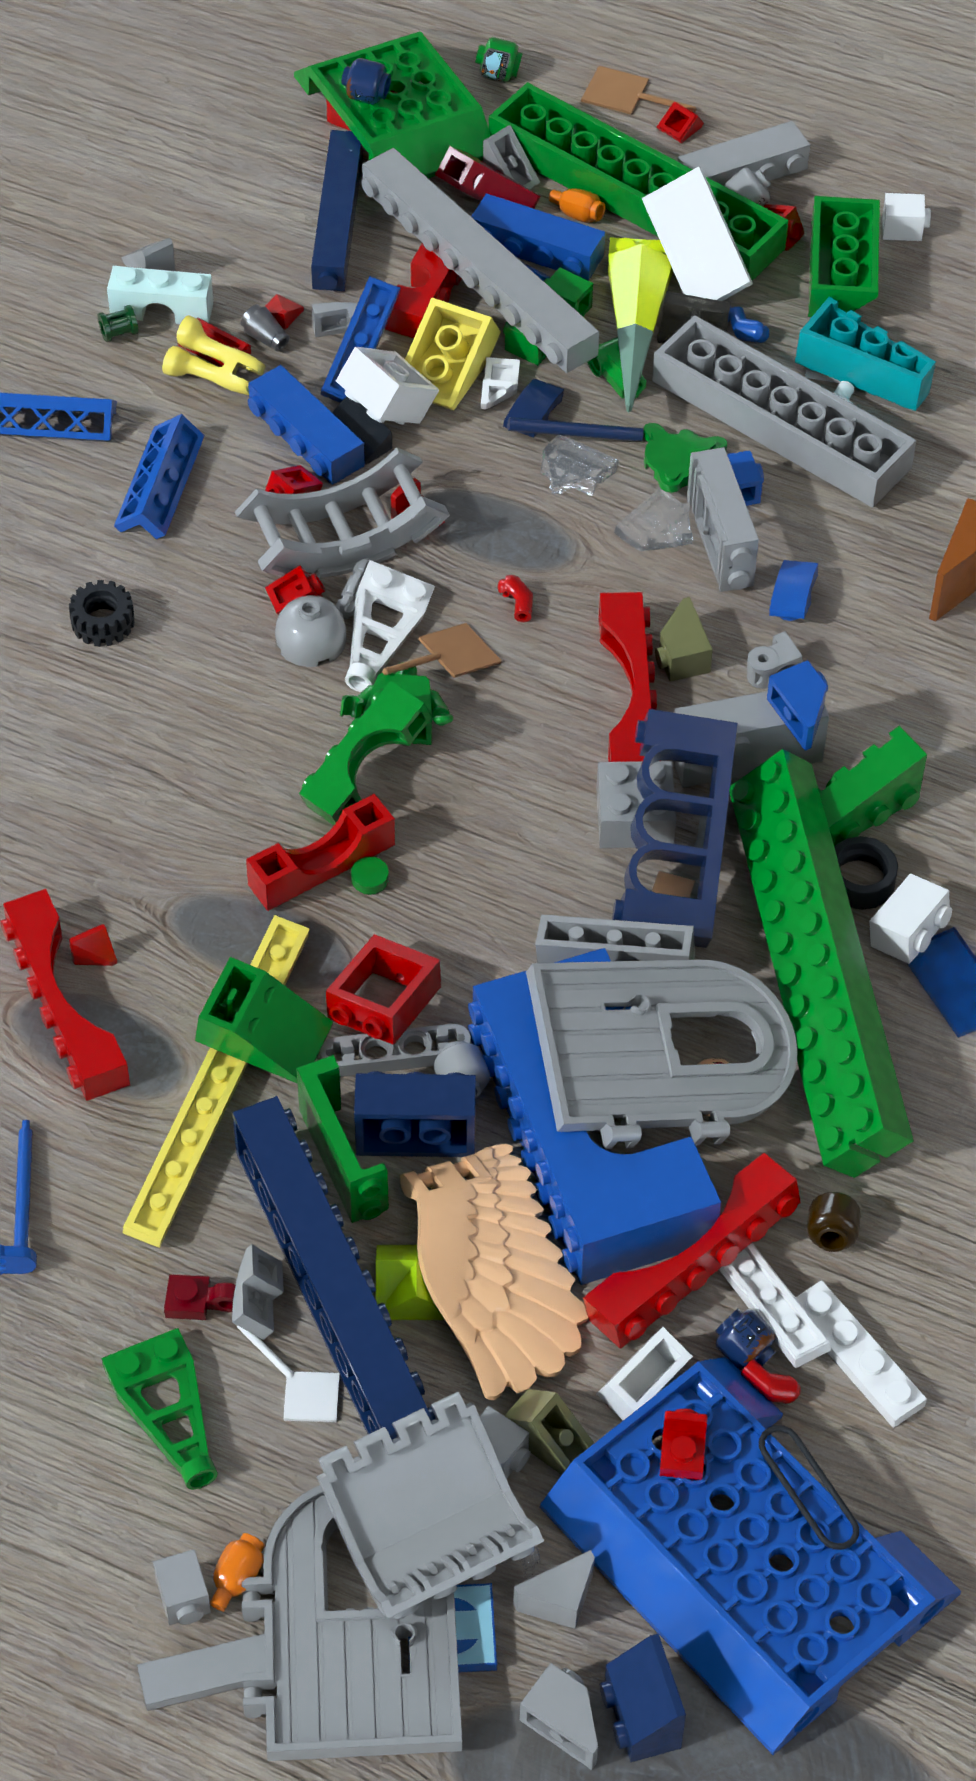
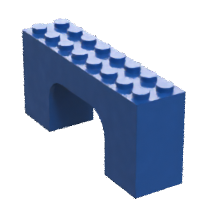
M602 948L554 963L610 962L611 960L606 949ZM526 971L473 986V1002L468 1003L469 1014L473 1024L468 1025L471 1042L473 1045L480 1046L490 1077H493L496 1084L494 1093L500 1109L506 1108L510 1118L507 1119L511 1137L514 1141L520 1140L523 1147L521 1151L523 1165L534 1173L537 1181L535 1188L537 1189L538 1201L541 1206L547 1205L551 1214L548 1217L549 1225L552 1229L551 1232L555 1239L561 1238L565 1247L562 1250L565 1265L570 1273L575 1271L580 1285L609 1277L616 1272H625L676 1256L695 1244L712 1228L719 1218L721 1200L692 1137L690 1136L638 1153L617 1154L599 1147L591 1140L586 1131L557 1132ZM624 1006L605 1007V1010H622ZM628 1006V1007H626L624 1010H628V1009H630L632 1006Z

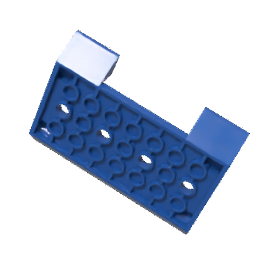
M727 1357L698 1361L576 1457L540 1503V1509L582 1553L591 1550L595 1557L594 1566L651 1627L659 1633L667 1644L765 1748L774 1755L837 1701L839 1689L846 1681L892 1642L900 1647L961 1594V1590L902 1531L874 1538L857 1521L859 1537L850 1548L835 1550L825 1546L759 1449V1438L762 1432L783 1417V1413L741 1375V1371ZM685 1408L708 1416L702 1480L659 1476L661 1450L653 1445V1440L663 1436L665 1411ZM771 1434L768 1435L765 1440L766 1450L825 1537L834 1543L847 1542L853 1534V1527L832 1495ZM716 1495H726L732 1499L734 1506L729 1510L721 1511L714 1508L710 1500ZM775 1555H784L792 1561L793 1567L788 1571H777L770 1565L769 1560ZM838 1616L846 1617L852 1622L854 1629L846 1634L837 1633L831 1628L830 1620Z

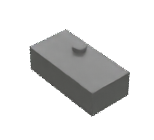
M768 691L675 708L674 713L738 723L731 778L745 776L781 749H785L809 763L823 761L829 714L825 704L812 748L806 751L768 702ZM673 761L682 788L711 782L713 767Z

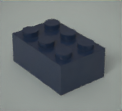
M380 1071L356 1073L354 1105L356 1156L464 1157L475 1154L476 1075H465L459 1072H452L446 1075L424 1074L421 1072L385 1074Z

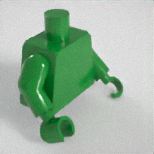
M416 666L389 675L380 673L375 683L368 685L358 696L345 695L342 697L339 716L350 715L356 719L361 717L371 705V700L375 693L380 689H384L390 681L408 691L425 703L432 717L412 744L432 745V719L439 726L446 725L454 720L439 692L430 689V679L426 676H417Z

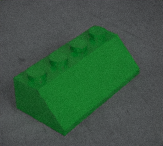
M814 196L811 221L808 317H812L829 296L838 301V308L846 313L850 310L856 311L878 297L880 200Z

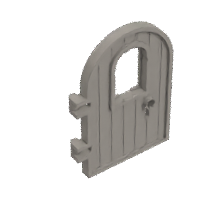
M701 959L532 963L526 971L557 1132L600 1130L604 1149H612L617 1142H625L626 1148H633L641 1139L642 1128L689 1127L690 1135L695 1145H700L706 1138H713L714 1145L722 1144L730 1134L731 1124L747 1122L766 1112L783 1095L791 1083L797 1062V1043L789 1016L783 1005L767 986L750 973L736 966L720 961ZM624 1006L622 1010H605V1007ZM632 1006L630 1009L624 1010L626 1007ZM716 1015L736 1018L752 1030L751 1034L756 1042V1055L759 1056L751 1062L681 1065L678 1050H675L671 1040V1029L673 1028L671 1018L715 1017ZM710 1114L709 1122H704L702 1115ZM614 1118H622L621 1125L615 1126Z
M319 1485L307 1491L292 1502L275 1522L265 1547L264 1577H248L242 1582V1587L246 1589L243 1593L242 1601L243 1619L248 1622H255L260 1617H264L265 1672L243 1673L244 1715L247 1718H258L262 1714H266L268 1761L462 1751L454 1592L440 1599H434L432 1596L418 1603V1609L415 1612L398 1619L394 1618V1616L387 1619L378 1608L373 1609V1607H366L360 1611L354 1608L328 1611L327 1543L333 1532L338 1529V1525L321 1486ZM273 1591H275V1602H272V1599L260 1600V1594H273ZM409 1636L411 1637L409 1640L410 1674H402L400 1639H408ZM277 1687V1698H274V1696H262V1690H271Z

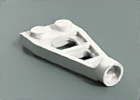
M369 560L355 598L350 667L345 677V682L351 689L362 692L368 685L374 684L378 674H380L421 622L435 588L434 585ZM377 602L402 612L403 617L392 628L376 622L371 617L372 604ZM365 633L388 641L381 654L363 648Z

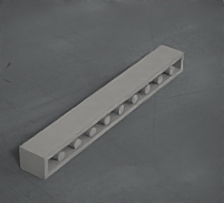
M392 148L362 164L363 179L361 184L364 192L381 204L387 214L393 215L407 232L414 234L428 251H433L440 257L448 269L457 273L469 288H473L479 293L485 302L500 312L511 326H515L522 332L529 343L536 345L544 352L551 363L557 364L563 371L568 373L598 356L599 331L396 149Z

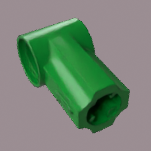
M618 337L599 344L598 356L587 363L592 373L596 377L604 376L622 399L625 396ZM642 374L635 399L646 389V379Z

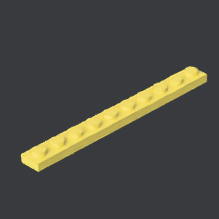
M274 915L250 965L266 971L285 985L305 945L310 929ZM213 1048L209 1049L123 1226V1234L158 1248L161 1247L248 1063Z

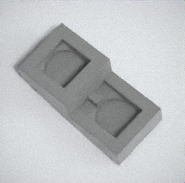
M331 302L312 304V323L315 338L345 333L358 303Z
M252 1244L246 1248L238 1272L233 1298L232 1323L264 1340L274 1332L273 1300L284 1292L282 1261Z

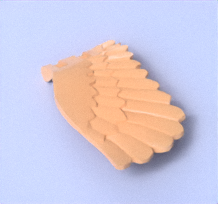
M506 1143L486 1147L475 1154L464 1156L461 1158V1162L453 1164L451 1161H446L428 1166L425 1172L417 1174L415 1171H410L400 1175V1184L404 1195L417 1202V1249L423 1280L433 1302L470 1360L484 1397L489 1400H496L500 1397L505 1387H510L516 1393L526 1392L536 1381V1374L543 1377H556L565 1365V1356L571 1357L579 1353L581 1349V1334L577 1326L588 1320L585 1304L570 1292L576 1279L567 1268L558 1264L563 1257L561 1249L545 1238L552 1229L549 1223L538 1219L544 1209L539 1202L531 1198L537 1190L531 1182L527 1181L532 1172L527 1167L520 1166L521 1158L510 1155L513 1152V1146Z

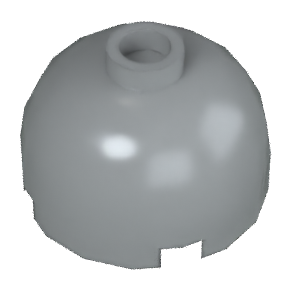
M301 596L290 601L279 613L275 627V640L281 649V655L289 662L305 667H316L319 661H324L328 658L329 662L335 660L343 652L347 640L342 613L331 601L320 596Z

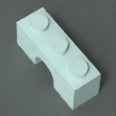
M122 266L112 267L107 287L110 313L124 310V306L131 305L136 319L143 321L146 306L151 303H160L168 306L174 312L176 324H180L188 315L195 318L198 317L209 323L213 308L211 274Z

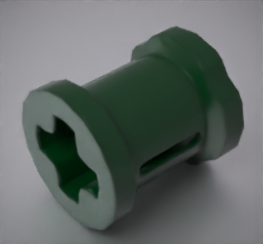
M126 305L124 310L107 315L103 312L97 314L99 328L106 342L112 341V337L129 332L134 335L139 332L137 319L131 305Z

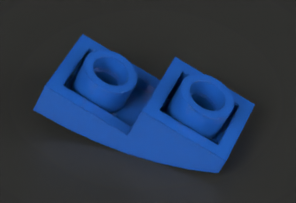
M783 560L775 583L769 616H777L787 621L805 618L811 605V590L818 577V563Z

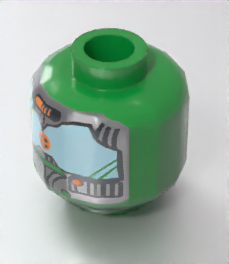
M491 37L488 39L486 46L479 45L475 63L480 64V74L483 77L506 83L511 77H517L523 53L518 52L519 48L515 42Z

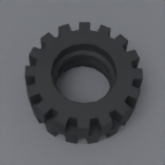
M97 580V584L93 585L92 582H88L85 589L80 586L76 590V595L72 594L70 598L71 603H69L72 629L75 631L78 639L83 638V642L88 645L93 641L94 646L100 647L101 643L106 642V646H111L114 640L118 643L123 641V634L129 636L131 628H134L135 623L134 607L129 591L126 592L124 586L120 584L116 587L114 581L104 584V580ZM99 609L114 611V613L106 617L97 618L90 616L93 611Z

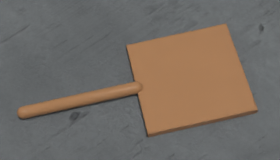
M598 66L581 98V102L627 114H632L639 99L670 107L674 103L673 100L643 93L649 78L603 66ZM677 102L693 113L697 110L695 106Z
M463 623L420 636L418 640L431 654L384 668L382 673L389 675L438 660L450 675L455 678L500 664L501 659L467 623Z

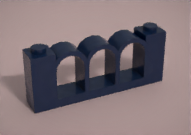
M653 709L648 710L644 721L638 720L635 742L641 743L639 756L645 757L637 774V788L644 800L638 806L630 826L631 838L638 850L632 856L624 875L626 890L621 900L615 899L612 920L694 926L695 946L707 948L713 935L738 723ZM660 760L713 767L709 798L668 792L660 789L652 781L649 767ZM653 810H668L707 816L703 848L665 843L653 839L643 826V816ZM646 860H662L701 866L697 899L660 894L647 890L637 877V866Z

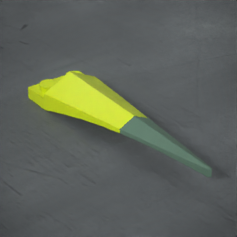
M610 237L608 275L617 328L626 411L629 413L632 411L646 356L673 274V268L660 240Z

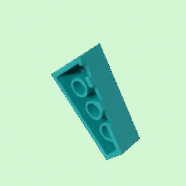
M829 296L800 330L795 363L840 382H850L854 387L864 390L871 395L916 411L930 393L936 361L903 341L893 342L888 338L887 331L879 326L872 329L862 323L861 315L853 310L846 313L838 308V301Z

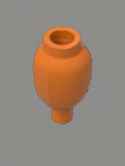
M572 188L564 192L553 189L549 194V201L558 204L565 215L575 220L591 223L594 220L600 221L605 214V203L601 202L599 196L592 192Z
M243 1533L239 1540L229 1542L225 1547L213 1573V1580L217 1588L210 1601V1605L213 1608L224 1612L232 1597L240 1596L246 1591L242 1587V1582L248 1577H257L264 1562L262 1551L265 1544L261 1540L250 1534Z

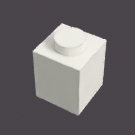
M885 193L882 214L883 240L922 241L923 229L930 227L931 209L925 208L924 194Z

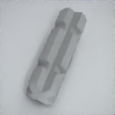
M363 558L360 562L356 563L353 575H350L341 593V599H338L335 605L342 613L343 619H349L350 616L354 615L356 592L369 559Z

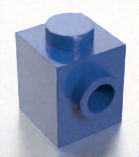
M750 450L727 454L746 506L759 504L761 502L762 483L764 482L761 464L755 463Z

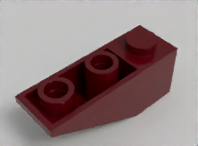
M449 146L435 173L437 177L479 201L487 193L535 209L541 197L468 152Z

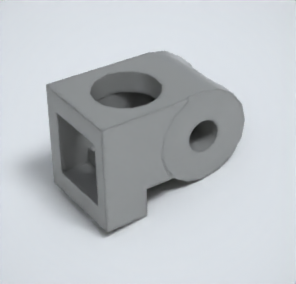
M786 631L774 635L771 646L755 647L749 652L747 680L752 686L762 689L768 688L769 676L802 662L801 653Z

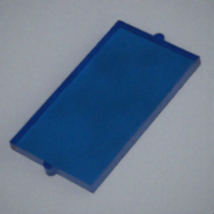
M953 927L934 935L928 948L922 953L919 952L908 966L959 1038L976 1030V956L957 929Z

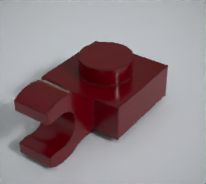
M169 1274L164 1305L165 1318L206 1320L207 1310L232 1312L236 1285L232 1283H218L211 1287L209 1276Z

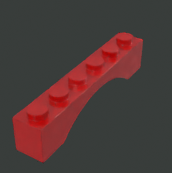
M642 592L600 593L598 614L600 643L613 654L623 667L630 682L632 692L628 709L620 722L609 733L608 762H641L645 756H639L641 743L635 742L638 720L644 721L649 709L657 710L656 690H650L649 683L655 682L654 662H648L647 655H652L653 651L652 634H645V628H650V606L643 607Z
M47 889L3 903L6 919L0 920L2 931L7 942L14 940L17 948L13 949V953L20 971L27 969L30 977L26 978V982L33 1000L40 998L43 1004L39 1010L46 1029L53 1028L57 1035L53 1037V1042L59 1058L67 1057L70 1066L66 1067L73 1089L81 1088L86 1101L129 1086L128 1065L114 1034L95 1026L79 1015L66 1001L56 984L54 966L56 954L63 938L59 915Z
M761 1154L734 1176L732 1191L724 1211L712 1228L695 1244L677 1256L657 1265L634 1271L613 1273L586 1294L583 1300L588 1320L620 1349L631 1340L640 1338L645 1333L647 1327L662 1315L672 1312L679 1301L690 1292L700 1289L711 1275L721 1267L731 1264L743 1249L752 1242L762 1239L769 1228L780 1219L790 1216L796 1210L797 1206L801 1203L797 1179L767 1154Z

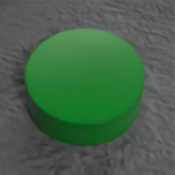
M364 857L357 860L351 869L353 887L360 893L368 895L383 891L389 882L388 866L377 857Z

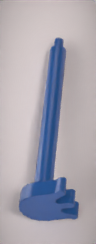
M29 1120L22 1121V1128L19 1130L14 1246L0 1245V1275L27 1274L35 1270L37 1266V1254L33 1249L28 1248L33 1134L30 1129Z

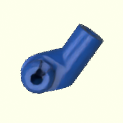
M733 307L729 310L728 316L731 326L739 340L764 343L769 338V328L760 321L747 319L742 307Z

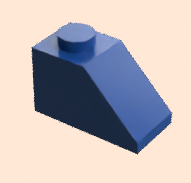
M808 660L769 676L767 693L768 702L805 751L812 748L824 710L826 692L828 691V684L824 675L820 671L817 672Z

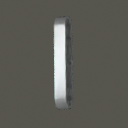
M444 1024L409 1028L394 1045L372 1038L367 1034L334 1037L324 1042L320 1050V1059L332 1056L334 1053H341L342 1061H337L340 1077L372 1071L385 1072L434 1066V1061L440 1050L449 1044V1040L456 1039V1041H464L471 1044V1035L462 1025ZM436 1040L437 1051H432V1041ZM414 1041L422 1043L426 1048L420 1054H410L404 1047ZM380 1046L387 1050V1054L382 1058L373 1059L366 1054V1051L370 1047ZM359 1049V1060H355L354 1050Z

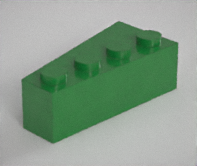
M900 725L889 732L890 741L880 748L873 744L862 752L865 758L851 770L843 766L833 774L824 790L818 787L834 847L847 838L858 837L861 832L872 826H880L891 815L901 809L911 808L919 800L927 753Z

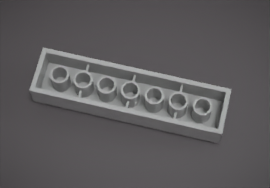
M696 315L654 352L652 377L654 383L872 508L912 469L916 440Z

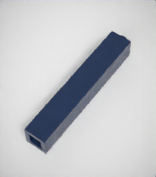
M331 130L311 264L313 290L345 291L363 162V146L352 131Z

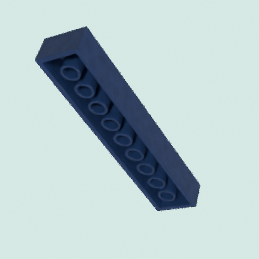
M278 1096L232 1112L238 1159L367 1434L385 1427L391 1440L397 1438L392 1423L422 1408L425 1409L430 1421L436 1419L431 1406L427 1408L422 1398V1395H425V1390L417 1371L410 1373L405 1361L408 1360V1354L400 1337L394 1338L389 1329L392 1326V1322L385 1304H377L373 1296L376 1289L367 1269L361 1271L356 1261L360 1259L354 1239L351 1236L345 1238L341 1227L344 1226L340 1210L336 1204L330 1205L325 1196L328 1194L325 1179L320 1171L314 1173L310 1165L313 1162L309 1146L305 1140L299 1141L295 1134V1131L298 1129L291 1109L284 1110Z

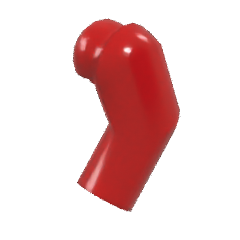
M507 575L505 579H501L498 582V591L503 593V597L508 598L512 595L515 599L514 618L519 622H528L532 618L533 593L518 576Z
M755 1359L751 1360L741 1372V1375L769 1401L790 1404L800 1395L801 1388L796 1379L789 1375L769 1373Z

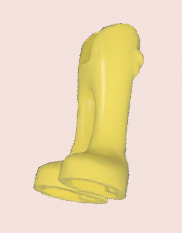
M190 315L186 316L179 325L176 337L177 342L184 348L215 358L223 362L224 365L218 367L177 346H172L167 351L162 365L163 373L169 376L195 375L214 382L230 391L249 395V382L235 376L238 368L241 367L262 376L266 367L252 355L226 346L208 337L204 332L201 322Z

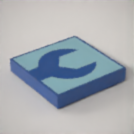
M492 1583L456 1585L457 1590L454 1592L458 1673L497 1671Z

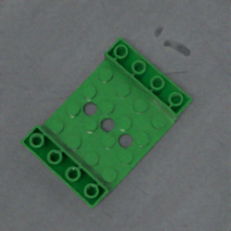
M421 31L294 72V78L308 96L319 92L323 93L369 153V160L394 148L428 179L436 176L435 173L449 146L468 152L483 161V141L491 136L483 109ZM358 58L382 63L385 65L387 73L391 74V84L387 97L380 99L374 105L350 99L346 93V86L341 84L345 67H351L352 63Z

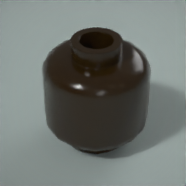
M827 1192L813 1199L809 1207L807 1233L812 1243L829 1252H838L851 1247L856 1242L860 1229L861 1214L857 1202L847 1194L840 1192Z

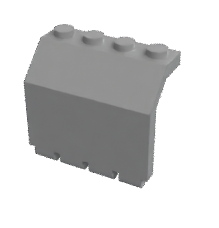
M458 1391L431 1404L436 1417L432 1421H430L425 1409L422 1408L393 1422L392 1425L397 1435V1438L391 1440L387 1429L383 1427L353 1442L359 1455L355 1458H352L346 1445L318 1458L324 1473L316 1476L356 1568L378 1609L387 1619L392 1616L396 1619L408 1616L418 1609V1603L432 1596L434 1599L446 1597L457 1590V1584L471 1577L473 1580L482 1579L496 1570L495 1565L509 1558L512 1561L525 1558L535 1551L534 1546L544 1542L538 1526L527 1518L510 1489L475 1405L471 1402L465 1404Z

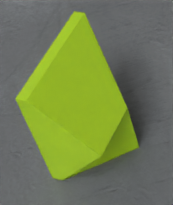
M377 1245L376 1302L377 1304H385L391 1320H445L433 1302L423 1280L418 1261L417 1245Z

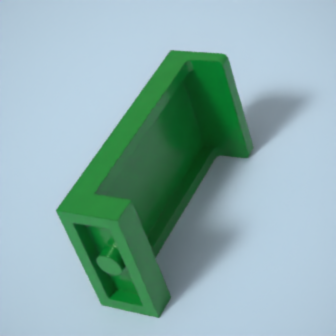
M334 1055L297 1067L299 1111L351 1223L362 1219L371 1220L378 1217L389 1209L388 1170L384 1163L362 1169L338 1121L335 1112L341 1110L340 1070Z

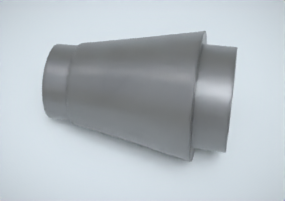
M255 304L242 316L240 324L244 327V332L249 336L273 348L276 352L281 351L288 344L289 335L286 334L267 307H260L258 304Z

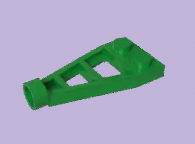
M179 1328L101 1358L103 1368L117 1399L181 1474L186 1487L196 1490L212 1483L216 1479L218 1472L208 1454L194 1360ZM172 1377L176 1379L179 1385L180 1399L175 1404L155 1410L141 1395L142 1389ZM187 1416L191 1424L193 1436L178 1443H172L162 1425Z

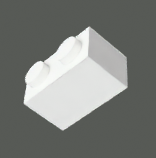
M910 873L869 921L871 947L910 964L919 952L922 953L928 948L931 938L939 928L946 927L950 921L952 908L950 907L949 890Z
M662 1327L596 1394L622 1420H625L654 1397L693 1356Z

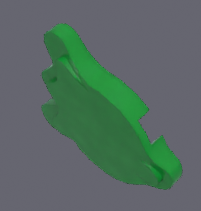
M648 423L643 427V436L648 442L643 461L645 469L647 470L650 467L654 471V478L658 481L659 487L665 492H678L682 487L688 486L691 453L725 447V450H727V440L723 437L702 438L688 429L681 430L679 434H670L661 425L656 423Z

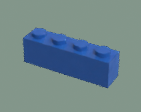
M487 193L471 216L515 257L554 270L562 268L588 281L604 257L605 231Z
M282 365L248 383V406L251 412L256 417L260 416L276 436H281L297 456H302L318 476H323L331 485H334L365 466L364 442Z

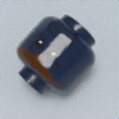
M358 58L352 63L351 67H345L341 84L346 86V93L350 99L374 105L380 99L387 97L391 84V74L387 73V69L382 63Z
M737 1308L715 1330L719 1335L716 1340L717 1349L739 1370H743L753 1359L763 1366L776 1353L770 1347L776 1339L774 1331L753 1309H747L742 1312Z

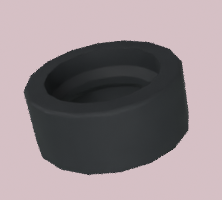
M864 836L847 838L835 845L834 848L840 867L848 862L859 860L877 866L884 874L883 880L871 885L854 884L843 877L850 907L864 910L876 908L885 903L894 893L898 871V862L893 851L879 840Z

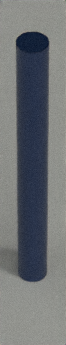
M512 417L508 418L507 424L508 431L639 442L643 440V428Z

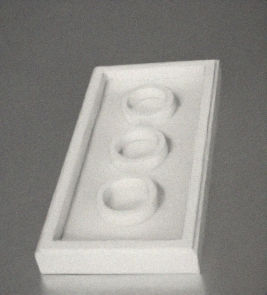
M700 167L693 169L642 198L687 303L694 315L707 310L753 284L706 176Z

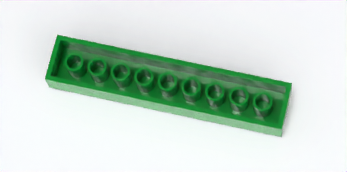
M528 82L489 115L488 128L490 135L492 136L506 126L511 125L535 171L568 189L577 188L597 194L600 201L605 203L607 210L657 237L658 234L642 198L693 170ZM706 177L753 281L785 250L788 220Z

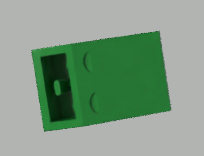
M230 957L198 1017L195 1041L297 1083L296 1068L315 1062L333 1026V1021L266 971Z

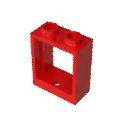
M374 934L326 990L327 1017L340 1025L348 1026L372 1038L394 1045L441 988L440 960ZM372 973L407 986L390 1008L354 995Z

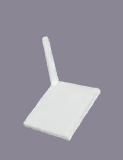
M237 1326L286 1376L284 1421L337 1422L339 1373L294 1372L259 1337Z

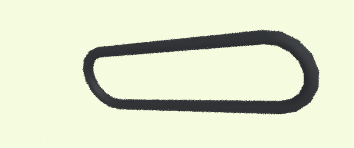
M784 1425L768 1427L759 1438V1449L777 1478L825 1546L835 1550L850 1548L859 1537V1525L853 1514L800 1437L791 1428ZM779 1431L785 1432L793 1438L853 1527V1534L847 1542L834 1543L825 1537L766 1450L765 1440L768 1435Z

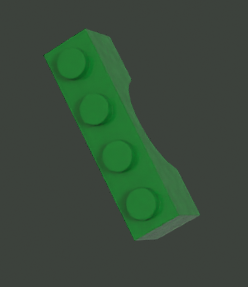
M390 681L384 689L378 690L371 700V705L364 714L354 719L350 724L348 733L342 741L328 751L324 763L303 782L299 795L306 806L334 826L343 809L362 800L357 790L356 776L364 758L373 750L384 745L403 744L410 746L432 718L425 703L393 681Z

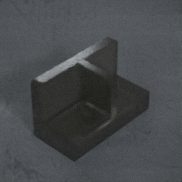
M666 291L657 342L664 344L694 315L728 333L731 302Z

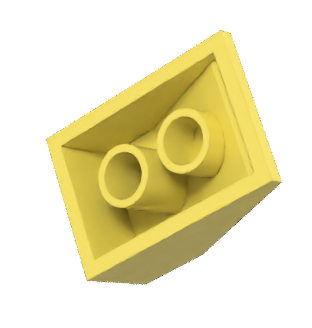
M431 298L405 360L439 389L432 403L454 411L486 366V357L491 356L501 331L490 316Z

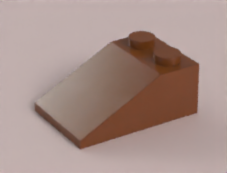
M967 498L937 572L929 617L933 621H937L976 591V500Z

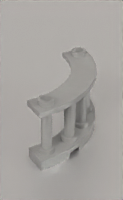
M395 448L385 459L367 472L329 489L303 494H279L256 488L235 511L237 517L259 522L270 548L258 560L263 572L284 576L301 565L307 573H317L319 578L353 572L356 563L360 562L363 558L376 563L387 560L397 555L396 548L412 539L414 543L419 542L450 516L445 505L421 496L411 476V473L423 463L421 457L399 448ZM400 484L410 506L390 520L379 496ZM367 504L378 527L354 536L343 513ZM330 517L340 540L316 543L306 522ZM275 524H292L300 542L281 538Z

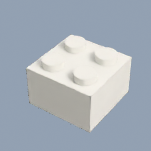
M355 347L336 379V382L346 390L345 395L348 398L361 403L368 409L366 413L372 419L384 423L386 420L402 425L405 422L420 424L439 392L435 385L395 351Z

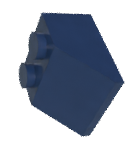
M658 1633L650 1635L606 1664L605 1681L599 1683L603 1703L606 1709L613 1707L617 1722L612 1724L617 1746L619 1749L626 1748L630 1762L678 1750L682 1746L686 1713Z

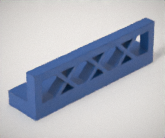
M0 393V410L6 416L0 423V434L111 441L113 414H116L117 401L112 399ZM5 408L16 409L12 413H9ZM23 409H32L40 418L30 429H23L14 419ZM39 410L50 411L43 416ZM56 411H66L74 421L64 431H57L48 421ZM73 412H83V414L77 418ZM90 413L104 414L103 433H90L81 421ZM10 421L16 428L4 426ZM44 423L49 430H40L38 428ZM78 425L83 432H73L71 430Z
M183 414L153 428L114 524L118 531L123 532L140 524L155 539L166 535L205 436Z

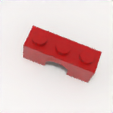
M423 243L411 261V286L415 288L397 285V287L401 288L400 294L385 327V330L411 338L415 337L431 298L448 303L453 286H458L462 279L453 270L448 269L442 259L433 251H428Z

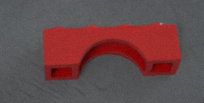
M374 793L343 809L332 829L316 842L299 849H287L278 842L247 858L248 886L265 909L269 911L352 868L357 860L364 857H373L395 846V818Z

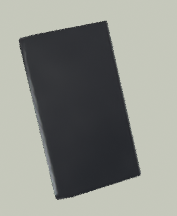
M346 397L332 413L364 442L365 465L392 449V432L383 423L372 419L366 413L367 409L361 403Z

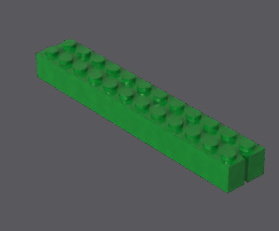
M781 749L732 784L729 793L783 1007L794 1029L797 1043V1062L823 1166L855 1178L881 1162L879 1155L887 1158L912 1143L914 1139L812 764L785 749Z

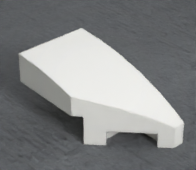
M486 357L481 409L491 408L517 394L520 360Z

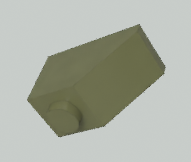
M690 597L682 599L660 632L659 647L655 648L657 665L659 669H665L670 682L711 672L713 649Z
M527 1389L505 1414V1417L529 1432V1451L561 1475L576 1457L594 1444V1441L557 1392Z

